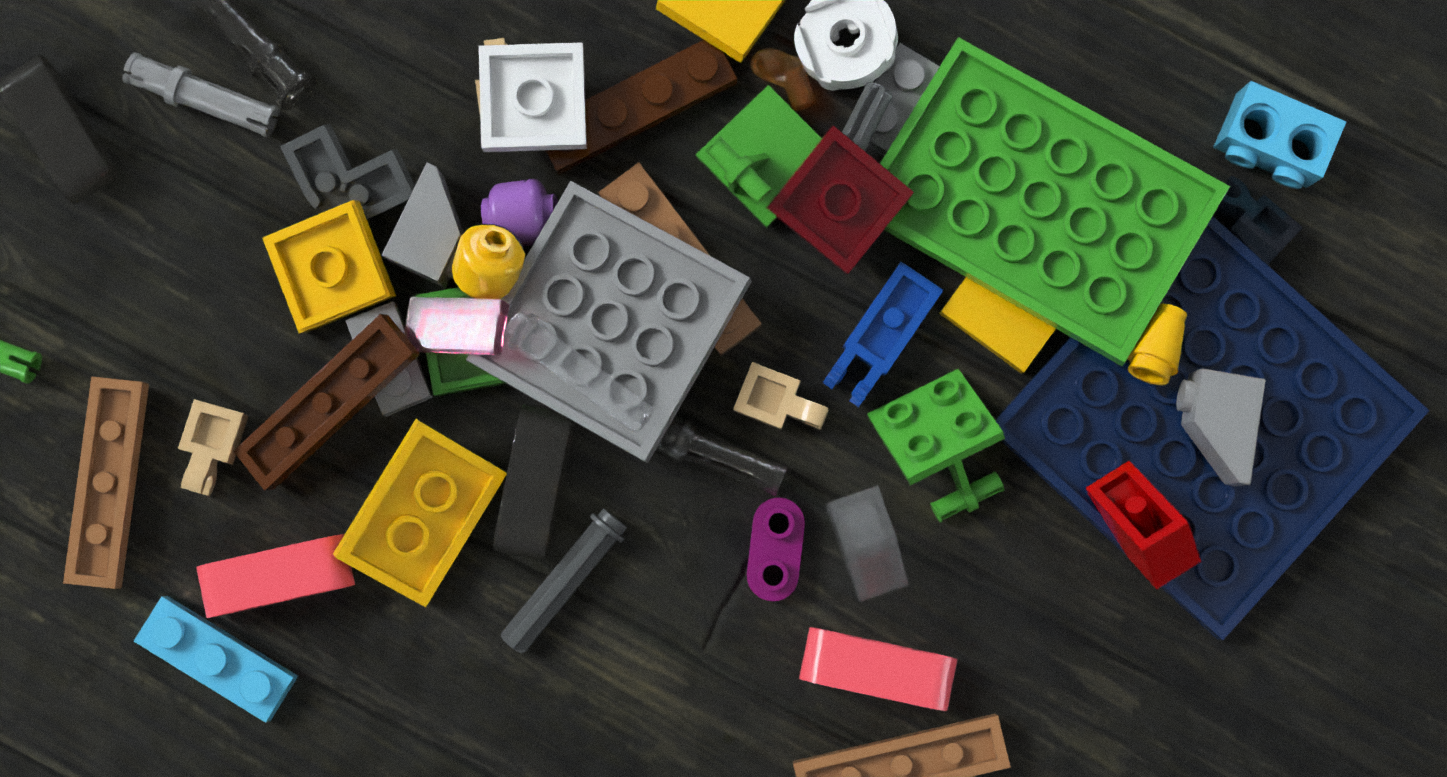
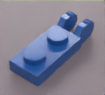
M900 262L843 345L844 352L823 383L833 389L847 373V367L852 359L857 357L871 367L866 377L858 382L851 393L852 397L849 401L859 407L881 374L885 376L943 292V289L903 262Z

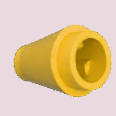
M1162 303L1159 305L1128 357L1130 361L1128 372L1132 376L1150 384L1166 385L1170 377L1178 373L1187 313L1184 310L1171 304Z

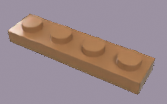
M639 162L598 192L599 196L709 255ZM743 298L714 347L720 356L762 325Z
M91 377L63 580L64 584L111 589L122 588L148 397V383Z
M997 714L792 761L796 777H972L1010 768Z

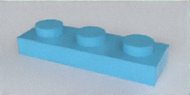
M161 596L134 640L138 645L265 723L272 720L298 677L295 673L169 596Z

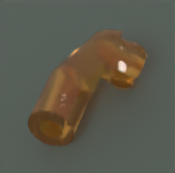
M773 48L757 51L753 55L750 65L754 75L764 81L784 87L794 111L809 108L817 103L806 70L798 57Z

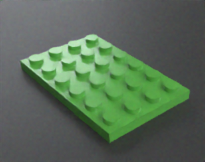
M959 37L880 162L885 169L914 192L884 229L886 232L1120 366H1123L1230 188L1229 185Z

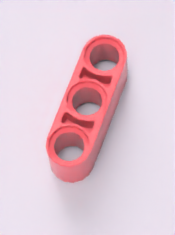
M345 534L319 538L197 566L206 618L227 615L354 586L355 581L352 567L333 555Z
M809 627L799 679L916 706L948 711L958 659Z

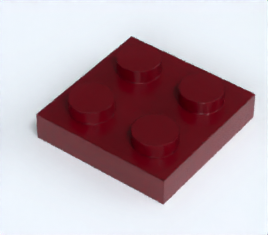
M833 125L767 205L766 209L845 274H849L914 192Z

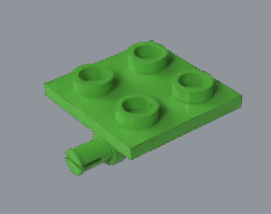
M768 85L696 154V157L767 228L777 219L776 216L766 209L767 205L821 140V137Z
M959 369L867 413L871 424L910 485L946 467L949 468L957 491L934 502H930L932 511L940 523L965 509L971 513L979 509V502L1005 491L1003 483L995 471L971 484L968 482L961 460L1005 439V436L1000 426Z

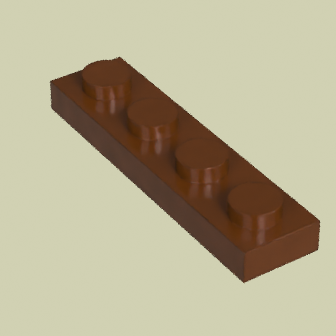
M702 40L586 99L587 149L545 151L557 174L560 175L737 84V78L723 51Z
M379 314L233 452L264 491L274 490L415 360L420 353L389 315Z

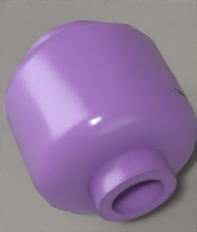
M537 179L496 184L491 188L489 197L482 200V223L506 227L516 234L523 247L532 246L557 205V196L555 194H547L545 187Z

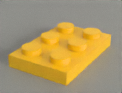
M415 419L333 555L340 561L426 607L500 487L507 472Z

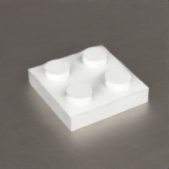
M583 43L479 46L481 148L483 152L587 149Z

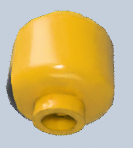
M478 224L470 227L460 237L451 267L455 283L461 291L472 298L482 301L501 299L510 292L521 273L525 259L522 242L516 234L503 226Z

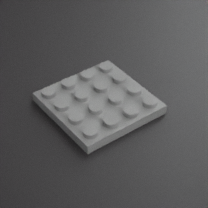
M570 181L527 254L518 281L510 292L502 297L466 360L648 463L752 281L750 277Z

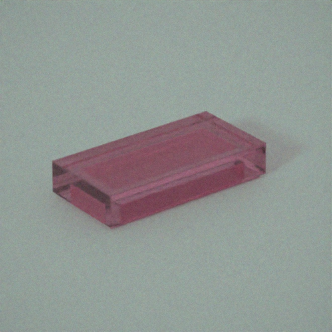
M410 297L404 335L418 352L502 355L510 304L502 299Z

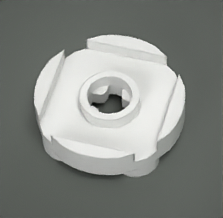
M811 0L805 8L806 14L801 19L800 25L798 26L797 23L794 41L801 64L806 72L826 90L834 91L864 86L876 80L883 72L888 71L894 65L898 32L893 13L884 0ZM844 28H848L851 34L860 33V37L854 41V45L844 48L842 45L836 46L833 44V42L840 39L838 31Z

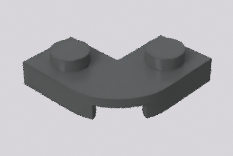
M324 124L280 146L304 196L314 209L320 208L323 212L351 200H359L368 220L407 202L415 187L398 149L390 150L352 169L331 124Z

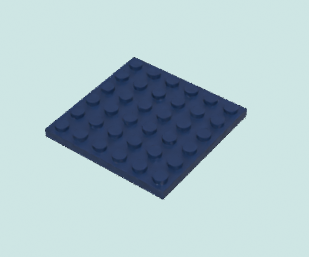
M1212 216L1160 303L1177 306L1187 313L1178 373L1170 377L1168 384L1154 385L1141 381L1128 372L1130 364L1128 358L1124 365L1120 366L1070 337L995 418V421L1005 436V439L1001 441L1124 554V550L1089 497L1086 487L1130 460L1188 521L1201 559L1200 563L1161 588L1216 639L1224 640L1430 410ZM1200 369H1208L1266 379L1250 485H1225L1182 427L1183 411L1177 410V394L1182 380H1188L1189 373Z

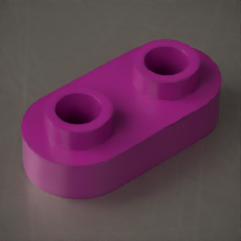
M772 498L763 502L753 517L747 581L753 593L766 601L785 599L795 590L799 579L805 521L801 509L794 502L786 498ZM776 513L785 515L789 521L788 529L781 534L774 533L769 527V519ZM769 565H777L783 572V578L777 585H768L763 580V571Z

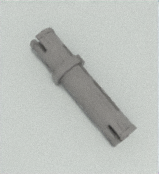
M137 52L130 55L124 66V71L132 73L131 75L123 74L124 83L164 97V102L177 107L178 104L192 107L259 133L266 138L271 136L277 125L278 119L272 118V116H279V107L266 104L193 76L191 70L184 66L178 65L177 68H173L144 57Z

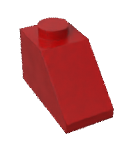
M1130 460L1086 487L1089 497L1127 557L1156 590L1201 562L1188 521Z

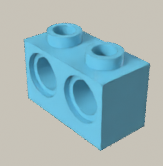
M1250 81L1236 93L1213 148L1226 153L1225 158L1237 166L1244 168H1254L1257 166L1273 173V180L1281 185L1294 189H1300L1302 186L1307 188L1324 177L1346 121ZM1245 119L1254 120L1260 125L1263 132L1262 140L1254 139L1246 133L1244 128ZM1293 139L1300 140L1306 144L1309 149V160H1302L1295 155L1292 149Z

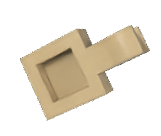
M754 362L751 363L733 409L736 413L780 430L783 429L787 416L821 430L828 414L827 407L796 396L801 383L800 380Z
M194 399L178 449L192 453L182 479L181 488L211 496L217 478V463L220 461L233 465L236 457L233 451L240 444L248 415Z

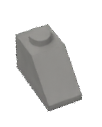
M428 162L426 163L382 256L390 263L446 288L450 279H453L451 267L460 237L464 234L445 178L436 166Z
M1200 369L1189 373L1188 380H1182L1179 386L1176 406L1178 411H1183L1181 425L1225 485H1250L1266 379Z

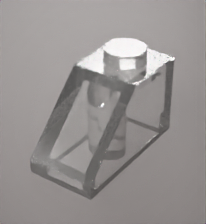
M878 485L825 504L859 602L908 585L896 534Z

